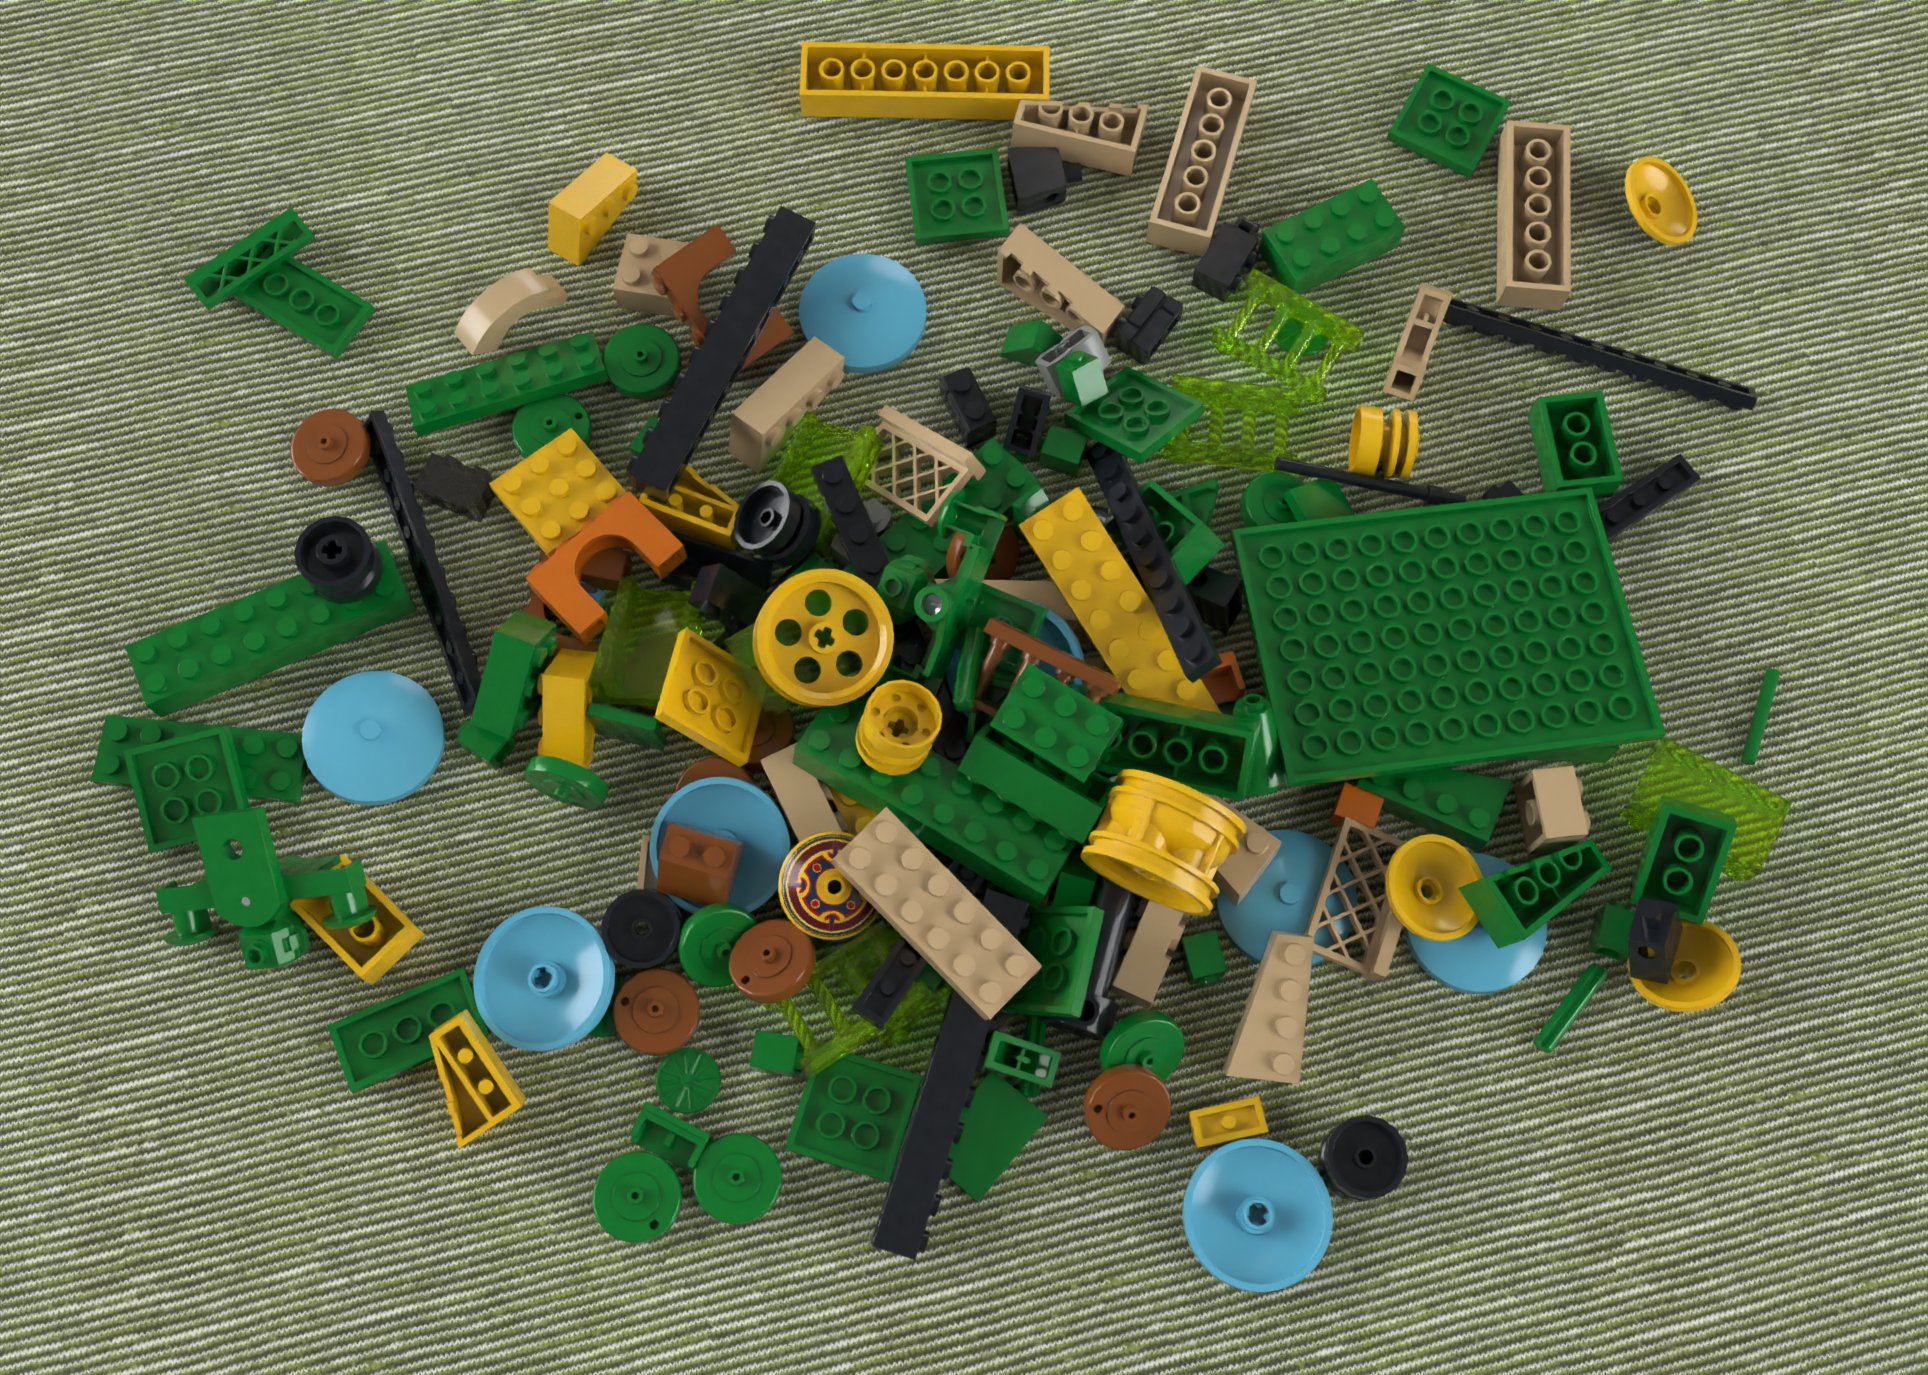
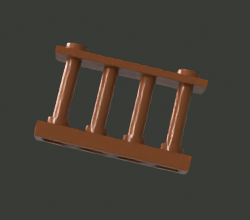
M989 618L984 632L992 635L990 639L992 645L979 670L974 705L970 712L979 714L981 710L995 717L1000 709V706L982 697L1005 649L1009 650L1011 645L1024 651L1022 654L1024 660L1009 692L1027 663L1037 667V665L1041 666L1043 661L1056 667L1054 670L1056 674L1055 679L1065 685H1068L1069 681L1073 682L1075 677L1087 682L1086 689L1089 691L1086 697L1097 704L1101 697H1106L1107 693L1111 695L1117 694L1123 680L998 618Z

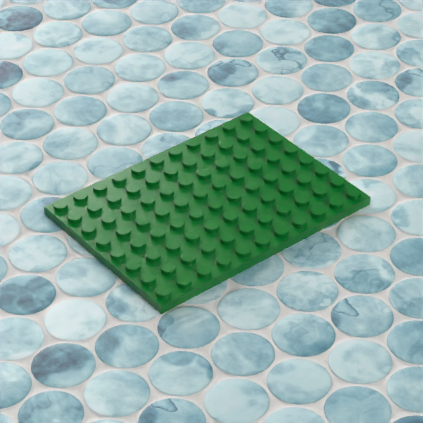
M1592 487L1238 528L1231 531V542L1239 578L1242 580V591L1266 699L1271 704L1276 722L1279 756L1286 788L1660 740L1666 735Z

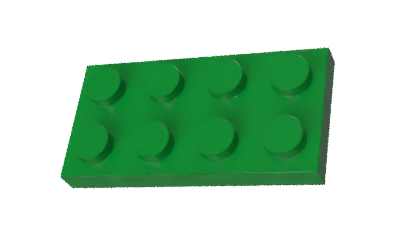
M269 246L260 256V259L271 257L275 247ZM292 257L287 258L233 294L237 301L335 359H338L375 312L373 305Z
M464 967L327 1025L350 1092L355 1094L434 1060L429 1035L437 1027L465 1009L468 1010L484 1036L491 1035L489 1028L484 1023L477 1009L473 985Z

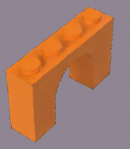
M630 491L624 496L614 498L609 503L605 512L597 518L588 520L583 525L580 533L571 540L563 541L557 547L555 554L546 561L537 563L526 577L531 590L584 645H587L611 624L606 611L581 586L583 567L594 554L612 547L631 550L641 557L661 579L665 578L687 559L684 545Z

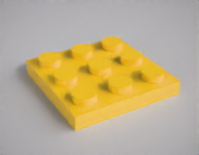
M572 428L489 483L493 492L549 558L555 554L557 547L563 541L571 540L580 533L583 525L588 520L597 518L605 512L609 503L614 498L624 496L627 493Z
M686 627L678 633L654 718L734 765L741 767L748 763L767 682L761 673Z

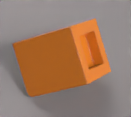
M1234 651L1219 654L1222 664L1200 678L1216 705L1239 700L1246 690Z
M1345 782L1338 793L1328 823L1340 827L1342 819L1348 817L1374 830L1384 799Z

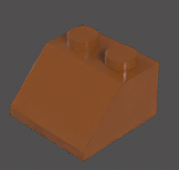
M680 822L669 823L659 856L657 891L706 906L715 903H728L745 842Z

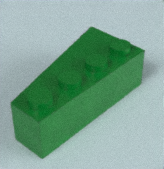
M1436 768L1358 778L1354 786L1383 798L1384 802L1381 810L1435 834L1448 837L1467 848L1479 852L1489 842L1513 780L1447 768Z
M1591 839L1484 877L1458 889L1499 949L1528 938L1608 873L1611 867Z

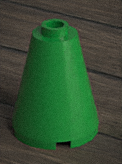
M1248 694L1235 703L1232 716L1261 722L1250 786L1246 796H1263L1278 791V785L1282 782L1285 785L1279 756L1277 727L1271 704L1261 695Z

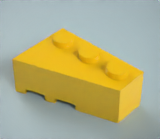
M606 152L550 200L548 208V249L579 267L627 204L636 196L638 191L637 169Z
M689 465L683 472L667 503L643 492L639 498V501L668 530L735 551L739 542L735 537L734 522L740 505L715 485L707 483Z
M561 648L545 672L539 675L537 690L539 694H542V705L538 711V725L543 726V736L540 737L538 743V756L560 758L588 769L593 760L595 728L587 712L590 703H593V696H598L599 685H593V672L597 664H601L602 653Z
M467 1009L437 1027L429 1035L440 1081H442L445 1090L449 1115H451L459 1149L520 1109L526 1101V1097Z

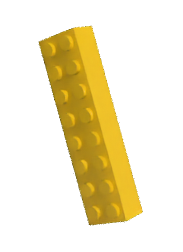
M802 41L799 89L802 116L1014 120L1020 100L1049 101L1050 46Z
M1079 487L1018 525L1111 674L1123 680L1120 688L1124 694L1222 714L1201 679L1192 683L1185 676L1151 600Z

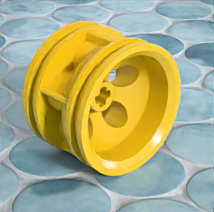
M813 569L799 573L783 582L774 590L761 608L754 625L752 637L755 662L767 684L788 701L812 708L844 704L868 692L880 680L887 669L894 645L891 616L879 594L859 577L836 569ZM821 592L828 597L830 609L825 615L814 616L807 611L805 599L809 593ZM848 611H858L864 616L866 629L863 634L855 636L845 631L842 621ZM785 620L795 622L801 630L799 641L791 646L781 644L775 636L777 624ZM823 630H827L830 632L828 638L832 641L831 646L826 644L821 648L817 645L819 639L814 635L816 631L822 633ZM844 651H851L859 658L860 668L853 677L841 675L836 668L837 657ZM805 657L816 660L820 668L818 678L809 684L799 681L794 673L797 661Z
M1124 769L1119 771L1115 780L1117 786L1112 787L1109 792V801L1095 831H1092L1088 838L1091 845L1085 846L1080 855L1082 860L1098 874L1140 897L1186 914L1208 916L1213 908L1210 900L1216 899L1220 891L1212 879L1218 866L1225 862L1227 856L1237 853L1240 846L1238 840L1243 839L1247 831L1245 823L1219 802L1179 782L1140 770Z

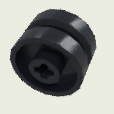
M774 480L761 482L748 492L736 512L734 522L736 540L743 548L761 555L763 559L781 567L794 565L805 558L818 538L821 525L819 508L813 501L801 494L795 493L793 489L781 482Z
M331 516L317 520L309 525L299 536L294 550L295 563L302 576L318 595L329 602L346 604L359 601L371 594L381 580L384 569L382 555L364 528L351 518Z
M655 888L635 889L619 895L607 907L602 919L601 937L607 951L617 962L631 968H650L668 960L677 951V943L680 938V931L685 924V917L681 907L666 893L657 891ZM639 922H646L648 924V933L644 935L639 933L641 930L640 925H638Z
M1370 1115L1351 1117L1330 1130L1320 1145L1318 1155L1320 1173L1329 1189L1341 1198L1354 1202L1375 1200L1396 1189L1406 1175L1409 1159L1405 1141L1397 1129L1384 1119ZM1366 1155L1368 1162L1365 1164L1361 1163L1359 1156Z

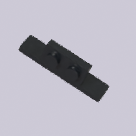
M670 531L684 545L687 559L663 578L662 582L692 591L701 567L721 563L764 591L770 587L773 568L771 562Z

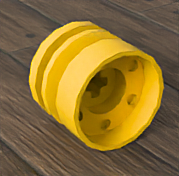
M1358 405L1350 434L1349 472L1372 476L1376 471L1378 463L1382 462L1384 477H1392L1396 469L1397 478L1408 479L1419 447L1418 414L1416 410H1406L1401 419L1400 409L1394 408L1386 423L1384 422L1381 407Z
M903 679L888 681L875 689L868 699L864 714L861 716L857 726L855 737L858 753L867 765L880 773L893 776L909 774L921 766L940 731L942 722L939 702L931 691L916 682Z

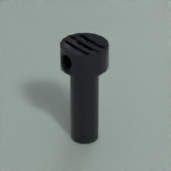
M1098 874L1089 906H1095L1104 910V916L1083 1005L1085 1020L1080 1021L1077 1018L1041 1015V1022L1070 1034L1096 1041H1104L1114 1026L1119 1009L1118 1004L1106 998L1137 896L1136 894Z

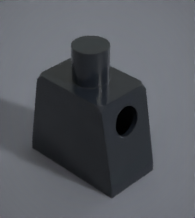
M1056 147L1008 148L1007 167L1018 216L1063 203L1066 199V184L1082 182L1080 163L1062 165L1060 151Z
M1024 385L1019 386L1002 448L1035 456L1052 393ZM1016 434L1026 435L1029 439L1018 437Z
M1205 565L1186 586L1203 622L1226 635L1242 610V580Z
M1647 898L1639 899L1628 935L1631 978L1662 984L1668 983L1683 929L1676 904ZM1647 947L1653 949L1656 955L1649 957Z

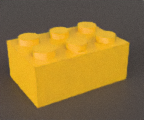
M342 854L340 856L341 863L331 869L344 868L352 863V861ZM366 874L367 883L364 887L368 904L376 905L377 912L369 921L359 926L348 929H332L322 923V919L325 916L333 913L329 895L294 899L289 905L360 978L371 985L375 984L425 935Z

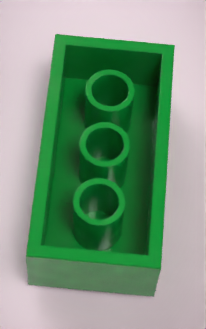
M1370 179L1263 230L1258 251L1288 297L1292 299L1397 248L1405 226L1373 179Z
M992 716L975 735L957 770L965 774L966 779L971 783L979 786L984 785L994 791L1002 801L1016 804L1023 808L1034 820L1046 822L1057 828L1059 833L1066 839L1079 841L1083 844L1100 819L1109 801V792L1112 787L1117 786L1116 783L1094 772L1087 785H1082L992 730L990 727V723L994 718Z

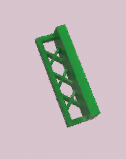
M291 207L183 279L209 311L316 240V238ZM302 233L304 234V235H302L301 237H299L298 239H296L295 241H292L293 239H295L296 237H298V236L301 235ZM269 246L275 247L271 257L260 259V256ZM219 289L218 292L207 298V296Z

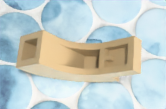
M531 268L516 271L492 284L471 303L461 317L454 334L472 355L497 351L506 332L518 319L537 309L564 305L568 294L550 273L536 275Z
M1421 283L1390 365L1383 392L1414 402L1453 292Z

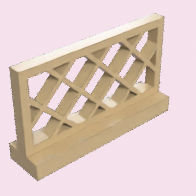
M885 405L878 414L883 420L882 423L847 464V468L854 481L932 527L938 519L941 507L948 496L956 490H961L971 477L979 481L986 470L972 452ZM887 434L891 435L892 445L879 448V443ZM913 448V457L900 461V451ZM892 454V463L879 467V458ZM934 460L935 469L921 473V464ZM871 461V470L857 473L863 463ZM913 466V476L900 480V470ZM955 472L958 474L951 484L943 486L942 476ZM892 473V482L879 486V477ZM935 479L934 489L921 492L922 482ZM914 485V495L901 499L900 489ZM935 498V504L928 513L922 512V502Z
M1348 817L1342 819L1305 934L1314 937L1317 928L1327 925L1335 944L1328 948L1314 944L1313 954L1361 973V977L1373 982L1387 977L1402 923L1394 914L1386 893L1385 879L1388 865H1383L1375 847L1386 844L1398 849L1405 841L1379 830L1368 828ZM1349 829L1361 834L1366 845L1365 848L1352 853L1346 841ZM1371 838L1377 840L1378 842L1373 844ZM1342 850H1343L1345 856L1342 857V858H1340L1341 853H1342ZM1369 851L1377 870L1363 876L1354 856ZM1347 860L1356 879L1341 885L1335 871L1338 863ZM1379 873L1385 889L1383 895L1373 898L1365 879ZM1331 883H1333L1335 889L1330 890ZM1358 883L1367 902L1352 908L1344 888ZM1337 892L1345 912L1331 918L1325 902L1327 896ZM1379 900H1381L1380 905H1379V908H1378L1376 902L1379 901ZM1369 905L1375 921L1372 928L1363 931L1355 911ZM1322 915L1324 921L1319 923L1320 917ZM1348 915L1356 935L1342 941L1333 921ZM1371 933L1368 940L1366 934ZM1359 938L1365 951L1361 963L1350 959L1344 944ZM1337 948L1340 954L1331 950Z

